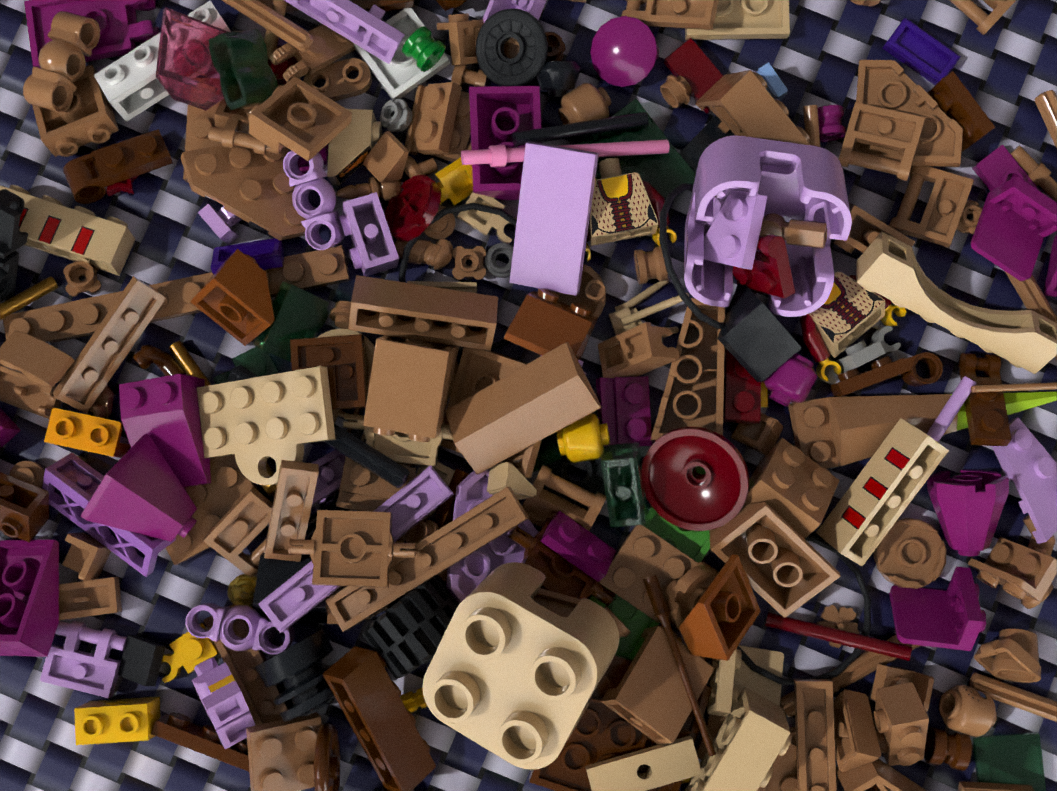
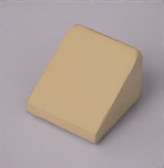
M505 462L490 468L487 492L489 494L495 495L504 488L511 487L518 500L536 495L537 490L511 463Z

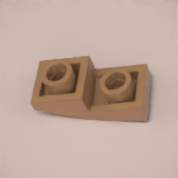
M17 330L0 346L1 366L20 371L30 381L53 388L56 383L65 377L67 370L75 362L71 356L54 346Z

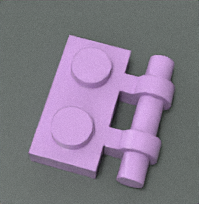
M75 620L72 623L59 621L55 634L65 636L64 646L51 645L48 657L45 659L40 681L105 698L112 697L121 661L111 659L109 655L112 648L124 651L127 637L117 635L115 630L104 628L102 631L88 628L86 623ZM85 641L97 644L95 654L79 651L80 642Z

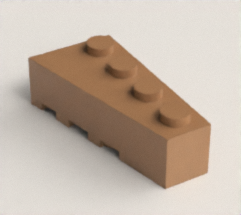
M690 298L702 313L718 322H724L725 307L710 306L695 298ZM688 306L676 346L680 359L671 363L651 441H656L663 434L681 427H701L723 436L725 346L717 339L721 329H716L698 319Z

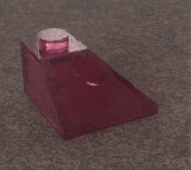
M167 7L163 10L155 77L173 100L206 111L225 98L232 33Z

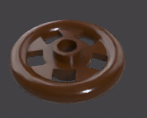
M324 723L317 734L314 755L315 791H339L340 745L337 729L332 723Z

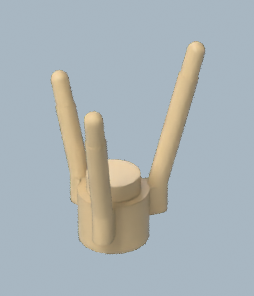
M669 279L653 284L626 303L616 306V311L608 314L616 335L642 324V318L683 301L678 295L640 311H637L636 307L631 309L668 284ZM668 327L673 334L679 332L678 327Z

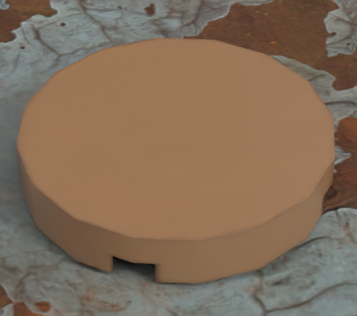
M904 518L897 520L874 551L877 569L888 582L900 588L918 589L929 585L941 575L945 567L947 549L944 541L941 540L937 534L939 532L932 525L921 519Z

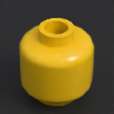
M591 413L558 431L557 441L561 456L566 455L573 463L601 458L604 453V445L610 444L607 423L600 424L599 418L594 413Z

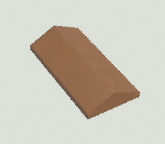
M565 342L445 410L454 444L478 475L602 408L569 342Z

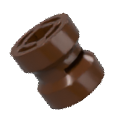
M931 727L926 737L925 762L937 766L946 763L952 769L966 770L972 755L970 736L957 732L953 735H947L943 729Z

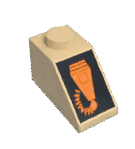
M347 109L353 113L351 123L329 142L327 177L332 185H341L362 166L366 156L381 138L382 124L381 121L376 120L373 110Z

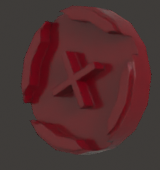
M416 175L405 181L401 186L404 190L398 197H391L385 210V218L390 233L401 242L418 237L430 225L440 206L442 193L440 186L426 175Z

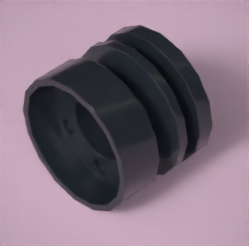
M323 629L255 666L266 688L280 683L284 684L286 689L273 700L275 706L292 699L294 704L280 713L284 722L296 717L307 716L336 699L323 676V673L333 664L324 667L322 660L334 650Z

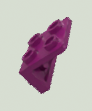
M1015 176L988 193L971 240L972 249L1019 281L1029 279L1044 237L1057 231V202L1020 177Z
M956 566L947 591L927 588H900L896 585H893L890 589L889 595L896 636L901 643L971 651L979 632L985 630L986 613L980 608L979 586L977 583H974L971 568Z

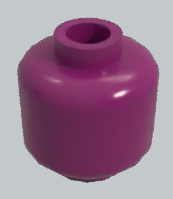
M795 353L764 380L766 388L772 392L769 398L787 407L790 402L803 403L817 378L816 372L812 369L814 363Z

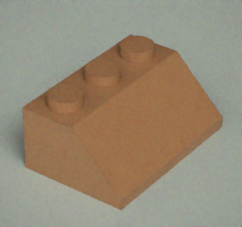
M766 502L743 505L740 512L728 523L719 528L709 530L710 550L724 563L728 561L732 554L739 555L751 588L784 618L841 577L840 572Z

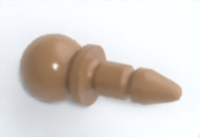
M370 177L368 183L356 184V186L348 185L338 190L336 195L340 198L355 199L356 197L377 192L379 198L389 201L391 197H398L400 195L402 183L400 180L381 183L375 177Z

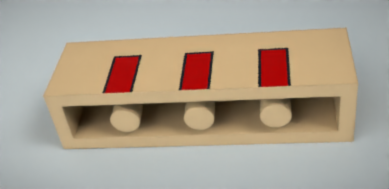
M0 185V190L7 189L24 199L25 205L19 223V231L28 233L27 243L24 245L75 262L84 261L94 268L120 276L136 240L124 221L110 216L107 217V220L96 217L92 211L81 206H75L74 209L63 206L60 201L50 196L43 195L42 198H38L16 185H10L9 188Z
M900 418L816 534L839 553L863 567L949 450L926 433Z

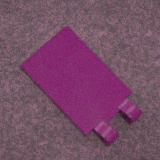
M155 0L24 1L33 67L40 68L38 62L40 50L46 43L52 41L47 36L48 32L51 31L52 20L60 11L89 17L98 22L100 39L96 47L92 49L91 57L84 55L86 62L126 55L136 48L135 43H144L160 33L159 27H153L151 20L137 22L136 10L150 11L156 9Z

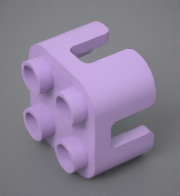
M737 135L723 137L714 141L703 151L699 159L685 223L684 281L687 290L695 299L704 304L716 307H728L730 305L733 294V266L705 260L704 237L731 190L749 192V196H757V194L768 196L764 216L775 213L782 216L786 222L794 219L826 223L827 240L824 249L788 245L785 241L795 293L785 299L768 294L769 310L775 315L797 317L814 312L827 301L834 283V268L830 248L831 239L847 241L851 230V212L840 161L830 151L811 145Z

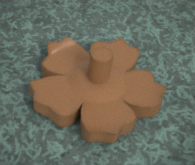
M833 604L825 606L821 617L826 621L816 623L860 634L858 624L851 622L857 615L851 607H840L837 610ZM829 642V645L832 647H841V644Z

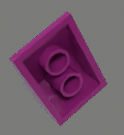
M175 374L119 384L121 421L130 447L146 433L152 438L183 487L211 484L210 458H204L197 388L204 387L205 380L185 374Z
M0 540V656L48 657L59 623V542L56 540H32L29 543L24 540Z

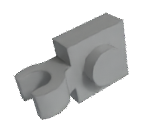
M885 326L876 330L868 346L863 340L846 348L847 356L836 361L841 366V373L855 369L883 354L897 351L901 347L899 342L888 345L884 341V335L892 331V327Z

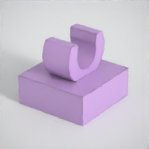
M207 204L198 214L222 241L230 245L239 237L232 226L242 219L223 209L224 206L218 212L211 205Z

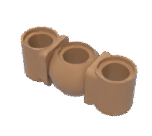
M60 11L54 16L51 23V31L47 35L52 41L46 43L40 50L38 56L40 68L33 67L32 74L26 79L23 87L24 98L29 104L60 113L68 110L72 104L73 92L77 89L72 82L78 80L85 71L86 61L84 55L91 57L92 49L96 47L100 39V27L96 20L66 11Z

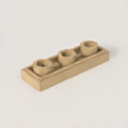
M691 736L676 739L671 744L655 745L585 766L591 791H647L702 774ZM643 764L648 765L646 772H637L639 766Z

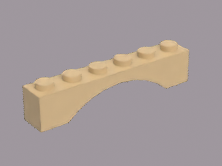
M881 232L856 261V283L860 284L865 290L884 296L900 308L905 307L919 314L925 321L936 323L948 329L956 337L965 338L979 345L985 352L994 353L1008 360L1009 363L1017 368H1024L1036 374L1057 355L1056 322L1033 310H991L973 306L953 298L939 289L925 275L916 260L911 246L884 232Z

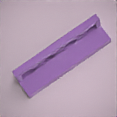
M73 453L45 468L42 489L49 491V504L145 577L154 572L158 553L173 543L176 538L170 542L108 526L114 531L117 537L115 538L111 535L107 525L87 521L81 517L82 508L85 509L104 476ZM55 487L60 490L63 498L55 492ZM135 548L145 554L144 559L137 554Z

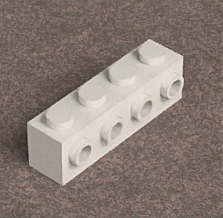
M208 1L94 74V77L109 103L127 122L242 47L212 2Z

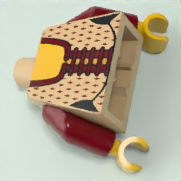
M618 158L600 161L598 164L601 179L595 180L587 242L590 241V246L652 234L654 242L661 246L659 241L660 212L665 198L650 182L641 180L639 173L634 172L622 175ZM667 213L666 233L669 234L670 241L674 243L677 240V235L668 227L670 219ZM586 243L585 249L587 252V262L591 259V250L588 243Z
M835 272L833 287L827 301L814 312L800 317L804 343L813 360L819 362L816 368L817 376L822 380L829 381L824 373L828 365H831L834 372L839 375L841 373V366L837 362L829 360L830 354L836 358L879 320L885 326H897V322L892 319V311L898 317H905V307L900 308L892 305V302L884 296L865 290L860 284L856 283V275L847 276L842 272Z

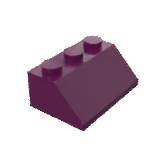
M539 86L469 87L471 150L489 149L490 145H505L506 148L525 147L526 145L514 146L512 133L541 128ZM524 162L507 163L505 167H490V164L472 165L473 193L501 200H519Z

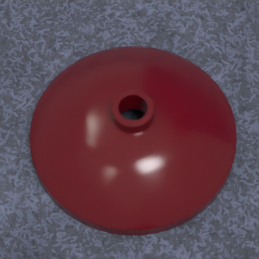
M681 427L663 434L649 448L642 463L641 481L647 500L662 518L683 529L707 531L725 525L740 512L748 496L749 473L742 455L728 439L709 429ZM700 466L704 468L706 474L701 475L697 473L695 467Z

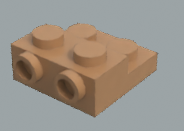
M92 64L86 66L83 75L78 80L72 82L77 89L73 92V101L68 110L60 113L32 105L41 141L55 157L59 155L64 157L73 156L78 152V147L90 142L104 143L110 139V134L119 131L112 106L94 77V74L98 72Z
M294 76L284 86L279 85L272 93V96L262 104L258 103L252 108L248 116V121L250 122L249 134L276 152H279L285 146L309 161L351 123L353 113Z

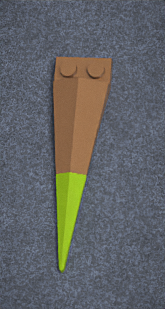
M1057 392L1004 393L1007 415L1057 401ZM952 394L826 397L804 401L803 403H790L788 407L795 447L799 448L806 456L825 469L840 467L870 458L875 454L900 418L927 434ZM965 404L962 405L943 435L968 428Z

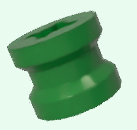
M425 26L417 29L406 40L402 48V53L408 58H413L416 61L417 67L422 72L431 69L441 59L446 50V46L441 41H435L431 37V31Z

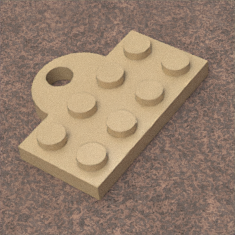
M318 366L197 388L204 458L235 455L240 471L253 483L276 485L281 460L302 462L304 444L335 439L327 367ZM270 457L276 462V472L272 477L266 471V462Z

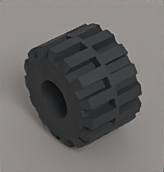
M435 576L415 587L369 624L362 636L370 647L383 657L386 667L397 679L408 675L421 664H426L432 660L459 604L439 578Z

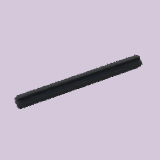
M238 365L230 371L228 381L232 382L259 376L242 365ZM334 424L335 439L323 441L324 443L396 488H400L406 483L410 475L408 469Z

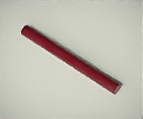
M768 612L765 626L910 661L911 646L791 617L784 618L782 615Z

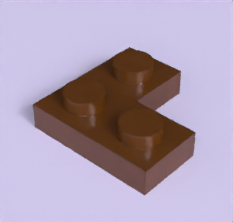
M362 334L290 340L292 371L318 366L327 367L332 410L366 407L368 391L365 342Z

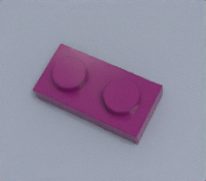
M560 510L552 517L540 541L597 582L606 576L616 553L615 549Z

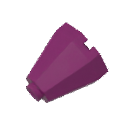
M973 469L960 470L961 475H955L950 478L951 471H940L930 475L927 480V491L948 545L953 550H958V554L962 556L980 555V551L990 547L1009 493V478L1006 476L1001 477L999 472Z

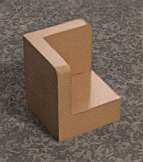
M83 532L68 533L65 541L71 543V547L62 565L78 572V578L83 581L98 579L111 551L95 538Z

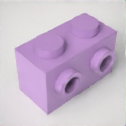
M377 192L343 202V215L338 216V219L342 225L344 237L351 236L354 248L349 249L355 269L361 268L363 275L369 276L397 267L399 256Z

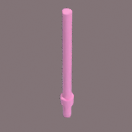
M667 139L556 145L599 153L598 158L668 154L670 149ZM490 145L489 149L461 151L462 165L490 164V167H505L507 163L524 162L525 147L506 148L505 145Z

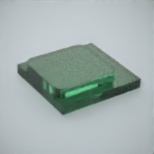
M1040 733L972 737L977 782L1031 785L1035 791H1046Z

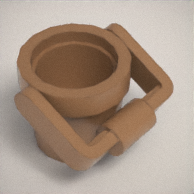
M1003 629L999 632L998 640L982 644L974 655V659L999 681L1032 683L1041 680L1037 635L1031 631Z

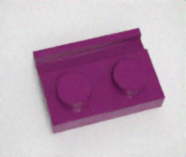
M648 376L597 378V398L602 408L598 409V418L600 424L607 423L610 435V444L604 445V448L652 446V441L650 440L652 434Z

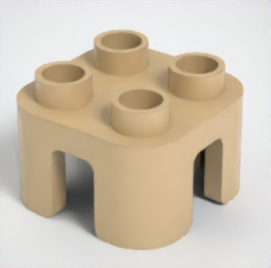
M511 562L494 569L456 608L425 673L422 685L423 696L432 714L452 729L514 766L523 769H540L555 761L589 705L590 697L618 650L619 631L609 612L589 599H581L568 617H561L536 603L533 598L539 592L546 578L545 575L530 565Z

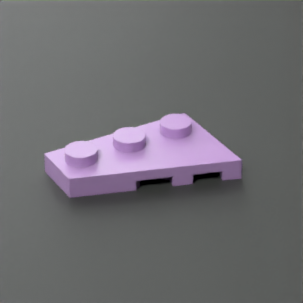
M1017 417L1009 421L1012 439L1007 446H992L1005 476L1014 482L1022 499L1018 502L1023 514H1029L1036 529L1032 533L1037 544L1047 542L1057 531V462Z

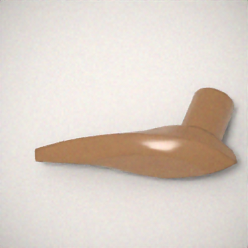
M409 155L404 168V172L409 178L416 175H428L438 170L433 158L417 164Z

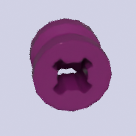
M828 105L818 107L820 142H830L845 137L846 127L841 123V118L844 116L842 106Z

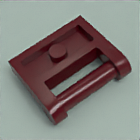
M769 234L765 237L759 235L757 250L762 251V253L756 251L753 269L733 266V275L737 285H746L750 289L785 299L795 293L785 241L781 236Z

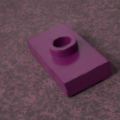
M1004 145L998 147L972 167L990 192L1015 176L1020 177L1039 190Z

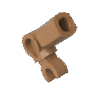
M771 213L763 217L760 236L766 237L772 234L781 236L788 245L824 249L827 240V225L821 222L794 219L786 222L779 214Z

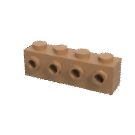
M356 275L348 330L491 351L497 325L498 297Z

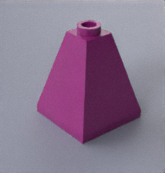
M145 433L106 473L82 512L81 517L87 521L172 542L177 535L185 538L196 524L197 520L192 516L197 508L152 438Z

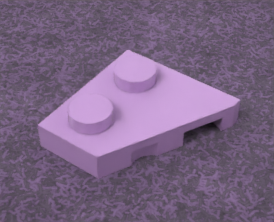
M731 190L704 237V259L752 270L768 196L760 194L749 196V192Z

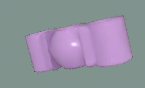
M291 150L284 157L283 170L289 177L290 187L295 186L292 193L293 206L297 213L306 219L301 221L306 229L305 239L312 248L317 250H326L340 244L344 235L342 225L338 219L339 211L333 212L336 205V192L332 185L324 179L327 177V173L323 169V158L318 152L309 160V171L304 174L298 168L297 162L300 156ZM311 190H315L320 196L321 202L318 208L313 207L309 202L308 195ZM321 224L327 225L331 230L329 242L324 241L319 235Z
M205 603L193 607L188 612L185 622L186 628L192 636L209 638L216 642L221 640L227 648L234 651L263 650L265 653L276 655L286 650L292 644L295 637L294 628L291 626L284 632L285 641L283 645H273L268 639V631L271 627H275L268 616L264 615L261 617L255 609L247 605H237L230 608L227 606L220 607L215 603ZM202 610L210 612L213 616L214 622L210 630L203 629L198 623V615ZM236 619H243L248 623L249 633L247 637L241 638L234 633L233 623Z

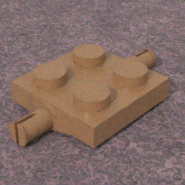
M317 510L316 529L312 539L290 538L288 545L303 547H288L289 555H310L313 563V585L389 588V571L393 557L415 559V551L402 550H416V542H394L392 536L393 514L391 512Z

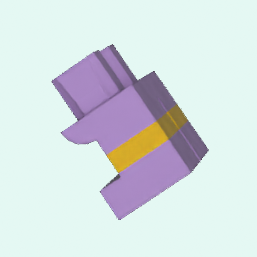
M212 657L196 665L194 670L198 677L192 679L193 685L224 749H227L247 738L246 727L255 726V722L226 662L218 666L215 658Z

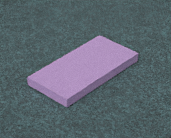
M530 141L526 143L509 283L542 288L574 296L579 294L599 153Z

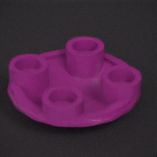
M627 16L613 18L603 24L593 38L590 51L592 65L599 77L607 83L620 87H629L636 85L648 76L659 56V47L650 28L639 19Z

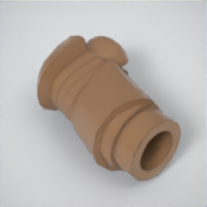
M397 239L395 247L398 256L402 259L404 248L409 241L401 242ZM418 239L410 250L408 263H423L434 266V270L442 269L452 259L453 245L447 239H439L435 244L431 243V241Z

